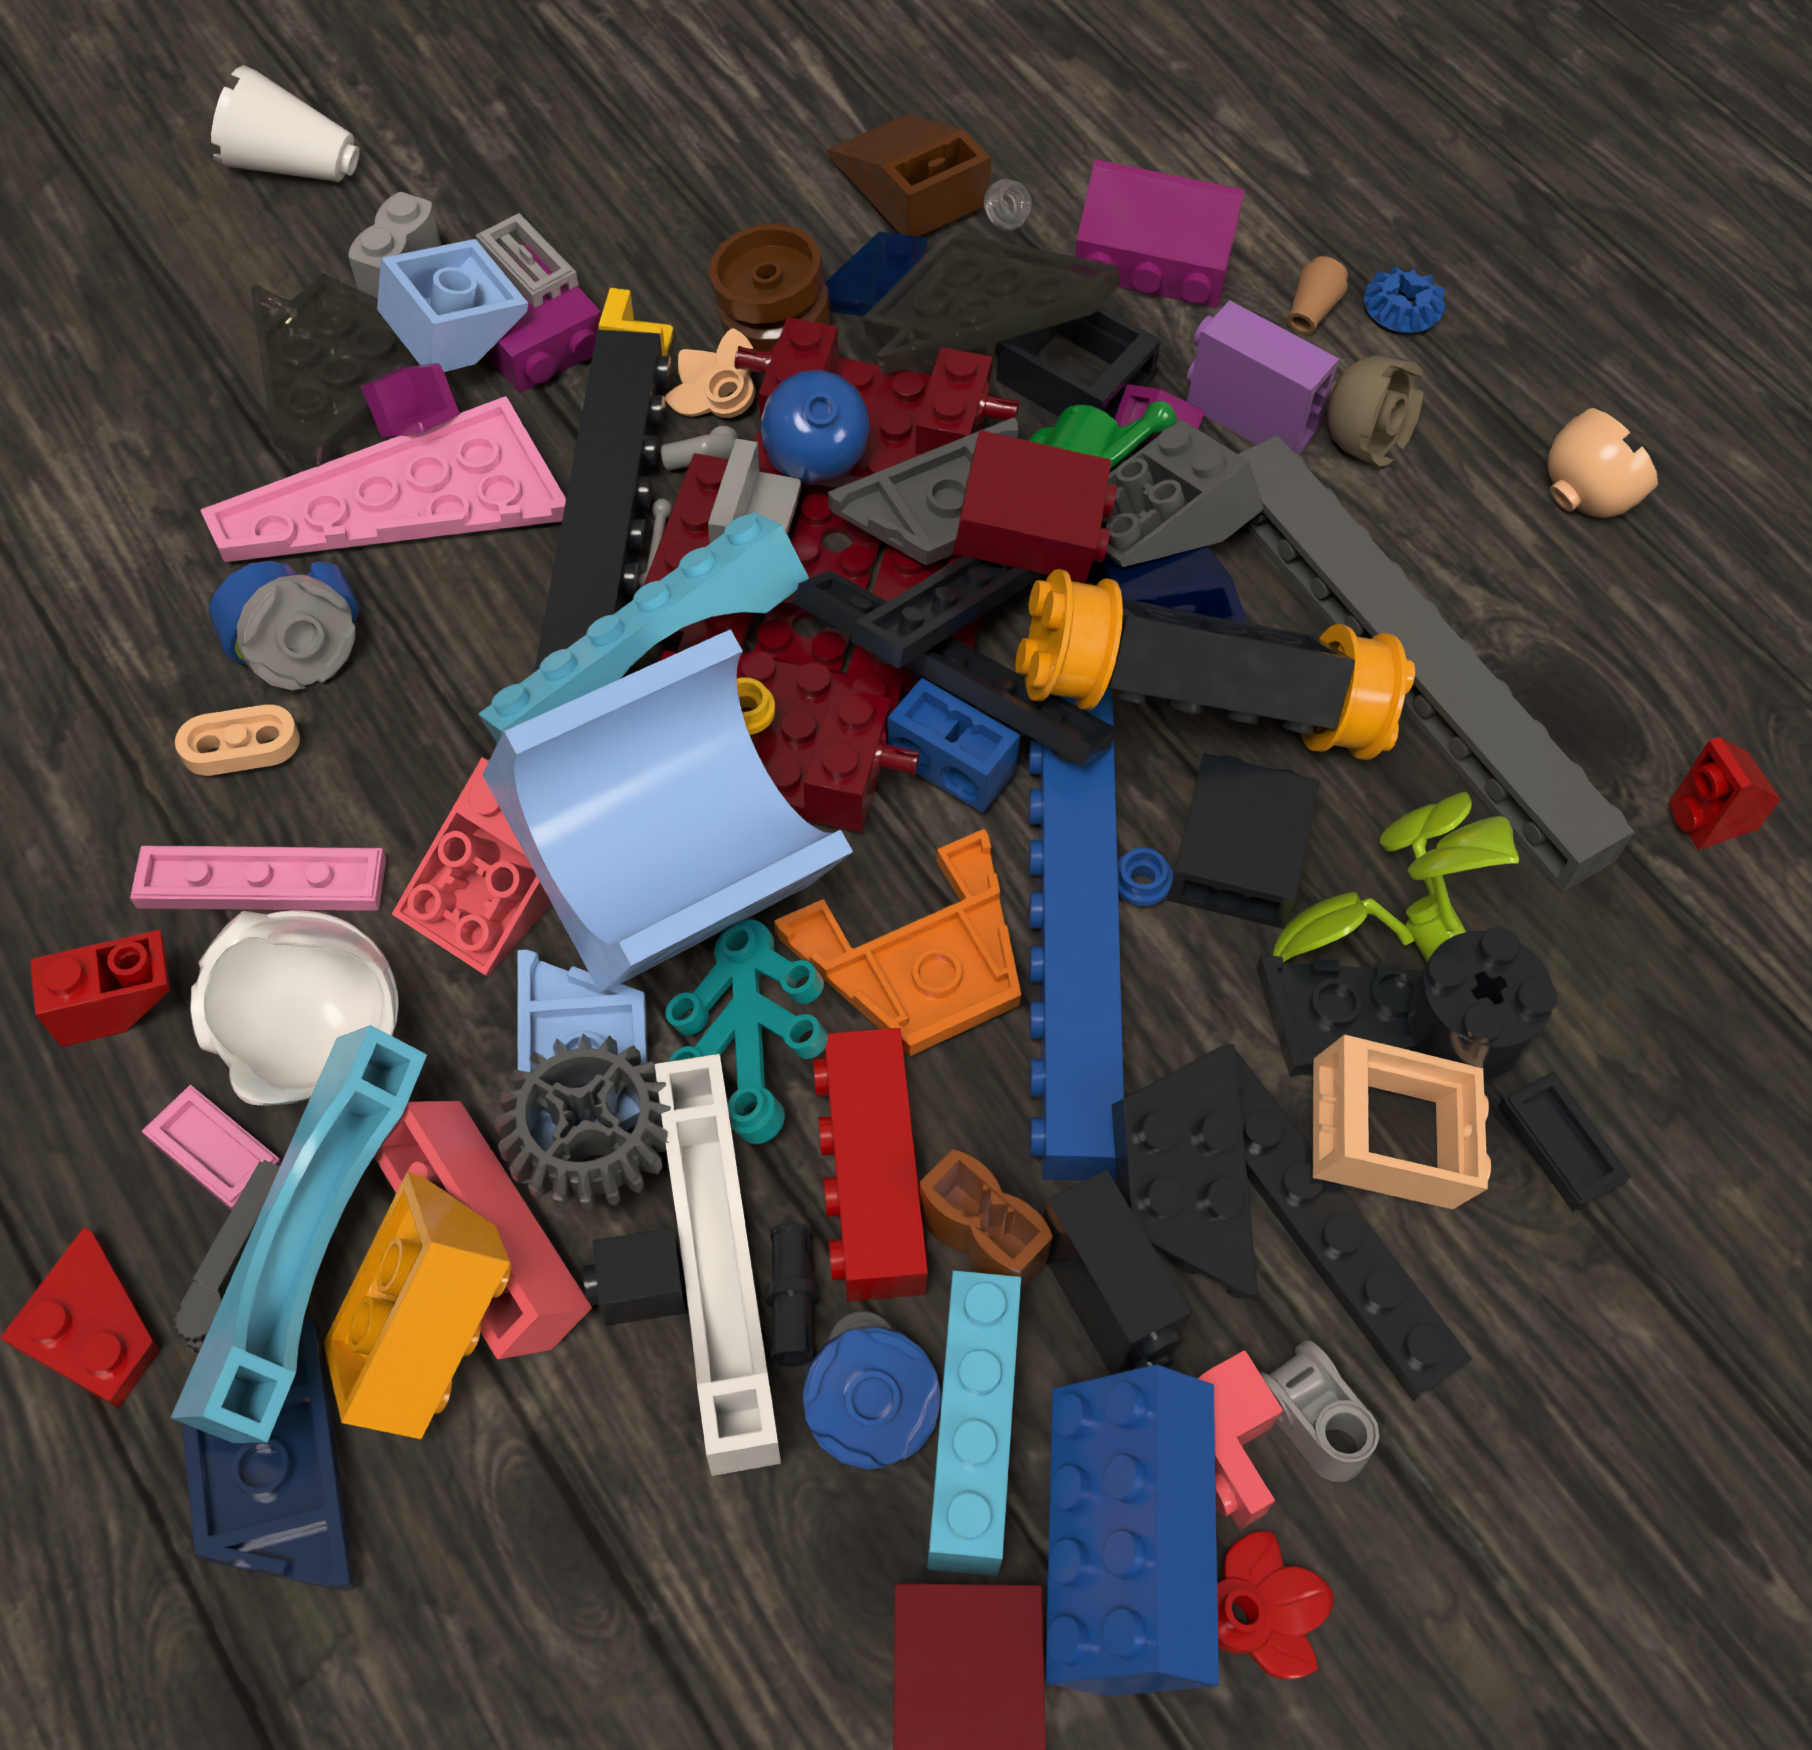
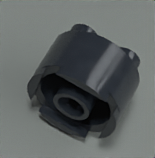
M1493 927L1487 931L1465 932L1444 941L1431 955L1411 995L1410 1009L1408 1011V1028L1416 1046L1423 1054L1483 1068L1484 1079L1492 1078L1510 1071L1524 1058L1548 1022L1552 1010L1557 1003V992L1553 987L1551 977L1544 964L1529 948L1520 943L1518 937L1512 931L1502 927Z

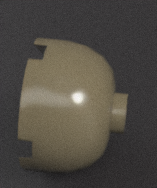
M1371 356L1359 359L1345 370L1338 380L1332 383L1325 408L1327 411V421L1332 439L1348 455L1369 464L1385 466L1394 461L1384 457V455L1395 443L1400 448H1405L1418 422L1423 403L1424 392L1414 389V375L1423 377V372L1416 362L1398 357Z

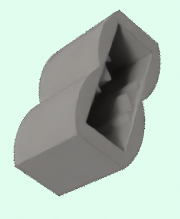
M401 191L394 194L379 208L375 217V225L365 229L354 240L349 250V261L362 304L377 309L381 258L442 246L431 201Z

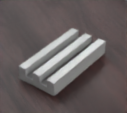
M520 213L476 234L479 244L534 308L544 304L542 296L548 294L552 299L561 295L560 286L565 285L569 290L578 286L576 271ZM514 231L553 273L548 275L535 262L532 254L523 245H519L509 233Z

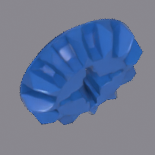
M1393 266L1388 274L1376 272L1372 282L1367 284L1364 294V305L1369 315L1377 323L1388 329L1405 333L1420 332L1431 328L1441 319L1446 303L1443 301L1445 289L1434 285L1433 275L1423 277L1417 275L1415 267L1410 272H1402L1397 266ZM1398 292L1405 293L1407 298H1414L1413 304L1407 301L1405 296L1397 295Z

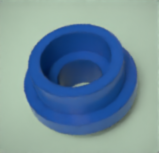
M1136 848L1117 861L1118 895L1124 901L1136 906H1151L1167 897L1173 873L1169 863L1159 852L1150 848ZM1137 876H1145L1152 883L1140 884L1132 879Z

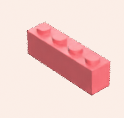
M461 1101L408 1102L403 1115L374 1155L376 1161L396 1193L407 1171L420 1174L496 1226L510 1259L511 1270L504 1291L499 1297L492 1298L481 1319L480 1332L497 1360L552 1350L592 1309V1306Z

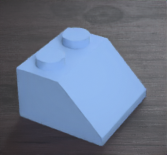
M476 239L381 258L377 310L420 365L439 363L444 372L475 365L528 310L526 299Z

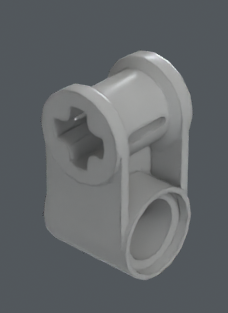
M1305 1340L1295 1347L1296 1356L1269 1375L1264 1372H1260L1283 1409L1275 1424L1285 1432L1310 1464L1311 1468L1320 1477L1332 1482H1346L1355 1478L1362 1471L1375 1451L1379 1440L1378 1424L1372 1413L1365 1408L1341 1378L1335 1365L1325 1352L1312 1341ZM1335 1429L1346 1432L1353 1438L1357 1446V1452L1344 1454L1335 1450L1329 1444L1325 1432Z

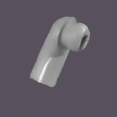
M718 426L708 435L664 444L661 447L663 464L667 471L687 468L694 453L729 460L735 439H738V434L729 426Z

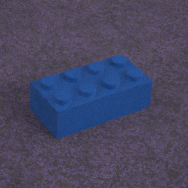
M1156 1364L1052 1389L1046 1684L1106 1697L1219 1686L1214 1384Z

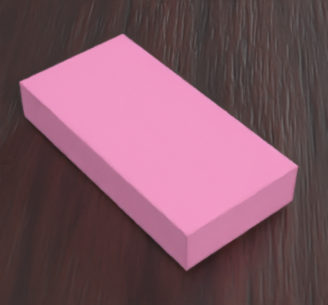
M189 1085L142 1130L151 1143L230 1210L233 1209L259 1161L263 1162L266 1160L278 1166L282 1164L276 1155L192 1085Z

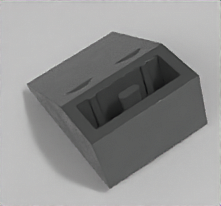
M1180 419L1109 474L1108 483L1117 485V492L1110 518L1102 517L1101 522L1102 528L1110 529L1105 555L1121 567H1126L1223 542L1264 510L1249 461Z

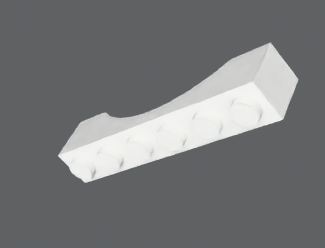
M720 1054L655 1064L657 1082H666V1086L658 1092L659 1101L661 1104L671 1106V1110L662 1113L661 1116L663 1128L668 1131L667 1142L669 1143L665 1144L685 1277L705 1449L711 1475L781 1464Z

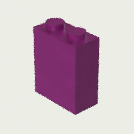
M523 244L532 254L535 262L548 275L552 274L553 272L526 244ZM565 285L560 286L561 295L554 299L548 294L543 295L544 304L536 308L528 302L527 312L485 354L519 394L593 356L601 311L578 286L571 290Z

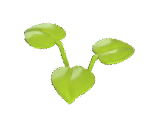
M1461 792L1441 800L1438 804L1426 805L1409 812L1389 825L1380 837V844L1386 851H1396L1412 844L1416 860L1410 865L1408 872L1413 880H1424L1429 896L1416 901L1406 910L1409 918L1406 925L1401 923L1375 900L1368 898L1360 901L1356 892H1349L1316 903L1298 914L1280 934L1274 947L1273 956L1283 957L1284 963L1294 956L1329 944L1354 931L1365 920L1367 914H1371L1398 935L1403 945H1408L1415 941L1426 963H1428L1431 955L1440 944L1455 935L1466 932L1450 903L1443 875L1487 866L1510 863L1518 864L1519 855L1514 844L1512 826L1502 816L1486 818L1449 833L1439 841L1436 849L1426 853L1427 839L1443 835L1455 829L1469 814L1472 800L1467 792Z

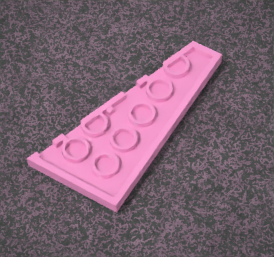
M505 396L459 413V415L423 433L397 436L206 507L200 511L223 561L230 562L560 522L563 519L566 498L508 398Z

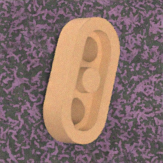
M260 705L199 715L185 722L178 730L175 738V746L184 765L191 772L204 776L280 764L295 753L300 742V735L291 714L286 709L277 705ZM276 738L275 740L269 743H265L269 739ZM218 748L217 751L205 753L209 749Z

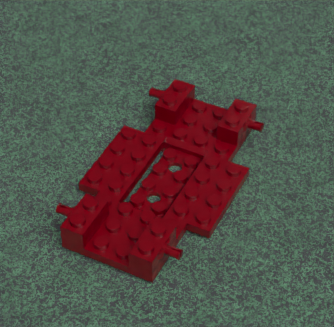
M790 317L786 318L779 340L769 352L738 346V351L735 354V369L765 374L759 391L760 422L768 397L782 380L799 371L821 369L841 375L857 388L867 405L870 433L863 457L853 470L840 479L837 477L833 480L823 481L822 484L808 485L801 483L800 495L806 497L801 503V514L790 541L809 579L831 570L868 590L883 542L834 514L828 507L829 491L981 430L984 417L1006 421L1013 417L1016 420L1018 416L1019 400L1015 401L990 396L992 356L941 347L933 373L928 375L838 357V327ZM758 428L754 442H758L759 472L785 476L773 467L768 459L767 451L760 435V428ZM698 453L693 454L644 585L660 581L679 567L681 559L686 554L710 544L708 522L729 461L728 459ZM840 533L849 537L852 544L843 551L833 552L827 550L821 542L830 534ZM887 544L872 593L888 602L961 558L962 555L953 554L926 566ZM796 591L766 613L764 622L757 631L758 639L753 652L743 651V646L755 614L754 612H737L712 616L685 626L663 639V641L680 644L677 653L731 629L743 651L737 665V679L752 678L758 680L771 692L775 701V715L770 725L758 733L751 734L750 738L771 780L784 799L804 820L862 833L881 767L911 773L912 775L916 774L920 750L916 751L888 745V717L900 704L903 692H910L920 679L910 675L906 671L905 666L898 669L891 664L881 662L872 653L858 645H855L847 673L842 672L852 636L838 628L824 626V630L814 637L798 635L793 629L795 623L800 619L813 617L808 611L793 604ZM983 615L950 636L974 649ZM664 650L660 661L677 653ZM929 681L930 683L934 684L935 686H937V687L941 688L942 690L946 691L947 693L953 695L952 692L946 690L945 688H943V687L937 685L936 683H934V682H932V681ZM748 707L741 708L742 712L754 710Z

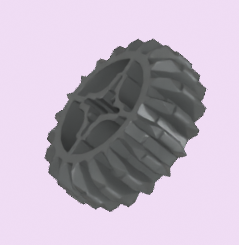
M583 1033L578 1041V1049L568 1051L566 1045L556 1038L553 1044L555 1056L546 1059L542 1054L532 1051L529 1059L533 1072L513 1069L511 1080L516 1090L501 1092L499 1103L502 1111L505 1113L496 1116L495 1119L497 1134L504 1137L498 1144L503 1160L513 1161L509 1169L516 1182L521 1183L530 1180L528 1187L532 1196L540 1199L552 1190L554 1204L562 1210L570 1202L573 1195H579L582 1209L590 1212L595 1203L594 1195L605 1193L609 1204L616 1206L620 1201L618 1187L625 1184L630 1190L640 1193L644 1184L639 1171L659 1174L662 1168L661 1158L657 1153L667 1152L665 1143L669 1142H667L668 1131L663 1128L661 1114L671 1110V1106L660 1103L658 1092L666 1086V1082H657L655 1063L653 1061L641 1064L640 1051L634 1045L618 1055L617 1042L610 1035L599 1049L592 1048L590 1038ZM587 1084V1085L582 1086V1087H580V1088H571V1087H574V1086ZM624 1093L635 1102L640 1110L638 1121L632 1134L623 1130L621 1121L615 1117V1114L619 1111L618 1100ZM542 1110L550 1114L553 1124L557 1126L551 1134L553 1143L547 1151H544L534 1141L535 1125ZM594 1117L598 1119V1122L596 1121L595 1123L591 1121L594 1119ZM579 1120L580 1124L576 1127L574 1122ZM592 1155L605 1156L593 1161L582 1162L585 1158Z

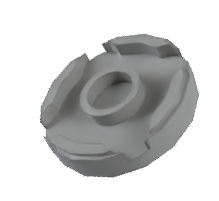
M302 574L278 577L258 588L243 606L237 624L238 649L249 668L272 686L297 690L306 688L304 685L312 684L317 680L322 683L333 677L350 656L356 639L355 625L352 623V615L349 611L350 607L347 601L323 580Z

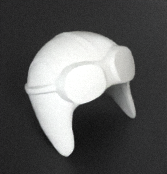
M289 910L266 915L242 911L222 929L199 961V977L191 987V1017L194 1034L202 1050L218 1054L230 1069L229 1079L234 1092L244 1102L252 1105L269 1106L309 1101L337 1037L369 1025L392 1036L397 1023L398 991L392 970L381 950L366 934L352 924L319 912Z

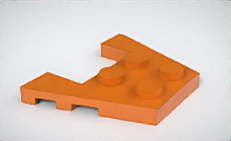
M985 829L937 849L936 862L960 902L857 948H851L824 899L774 920L775 933L778 939L801 960L810 962L830 986L877 1028H901L903 1051L909 1056L1020 1006L1021 991L1008 927L1005 925L1000 903V888L997 874L994 873L991 859V844Z

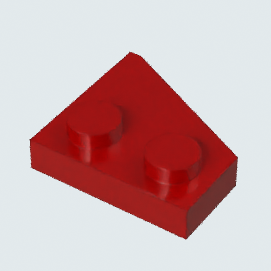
M83 1228L0 1339L18 1352L119 1409L161 1349L148 1325L142 1320L135 1308V1302L124 1282L116 1274L104 1252L105 1248L101 1241L92 1231Z

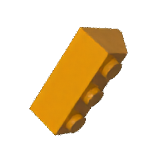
M406 1172L323 1342L341 1422L422 1439L434 1413L439 1414L445 1408L451 1393L452 1377L462 1357L470 1355L475 1349L480 1336L481 1319L492 1298L499 1297L504 1291L511 1270L510 1259L496 1226L420 1174Z

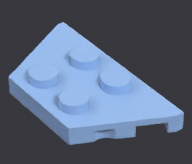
M527 949L518 950V1070L533 1072L529 1059L532 1051L542 1054L546 1059L555 1056L553 1044L556 1038L566 1045L567 1051L578 1049V1041L583 1033L590 1038L592 1048L599 1049L610 1035L617 1042L618 1055L634 1045L640 1051L641 1064L648 1062L647 1015L644 992L619 984L601 994L589 972L574 966L567 971L540 961L538 953ZM587 1084L578 1085V1086H574V1087H571V1088H580V1087L585 1086V1085H587ZM624 1093L618 1100L619 1111L615 1114V1117L621 1121L622 1129L627 1131L636 1126L640 1110L635 1102ZM542 1110L535 1125L534 1141L544 1151H547L553 1143L551 1134L557 1126L553 1124L550 1114ZM594 1117V1119L591 1122H598V1119ZM579 1120L574 1122L576 1127L580 1124ZM530 1180L521 1182V1184L529 1183Z

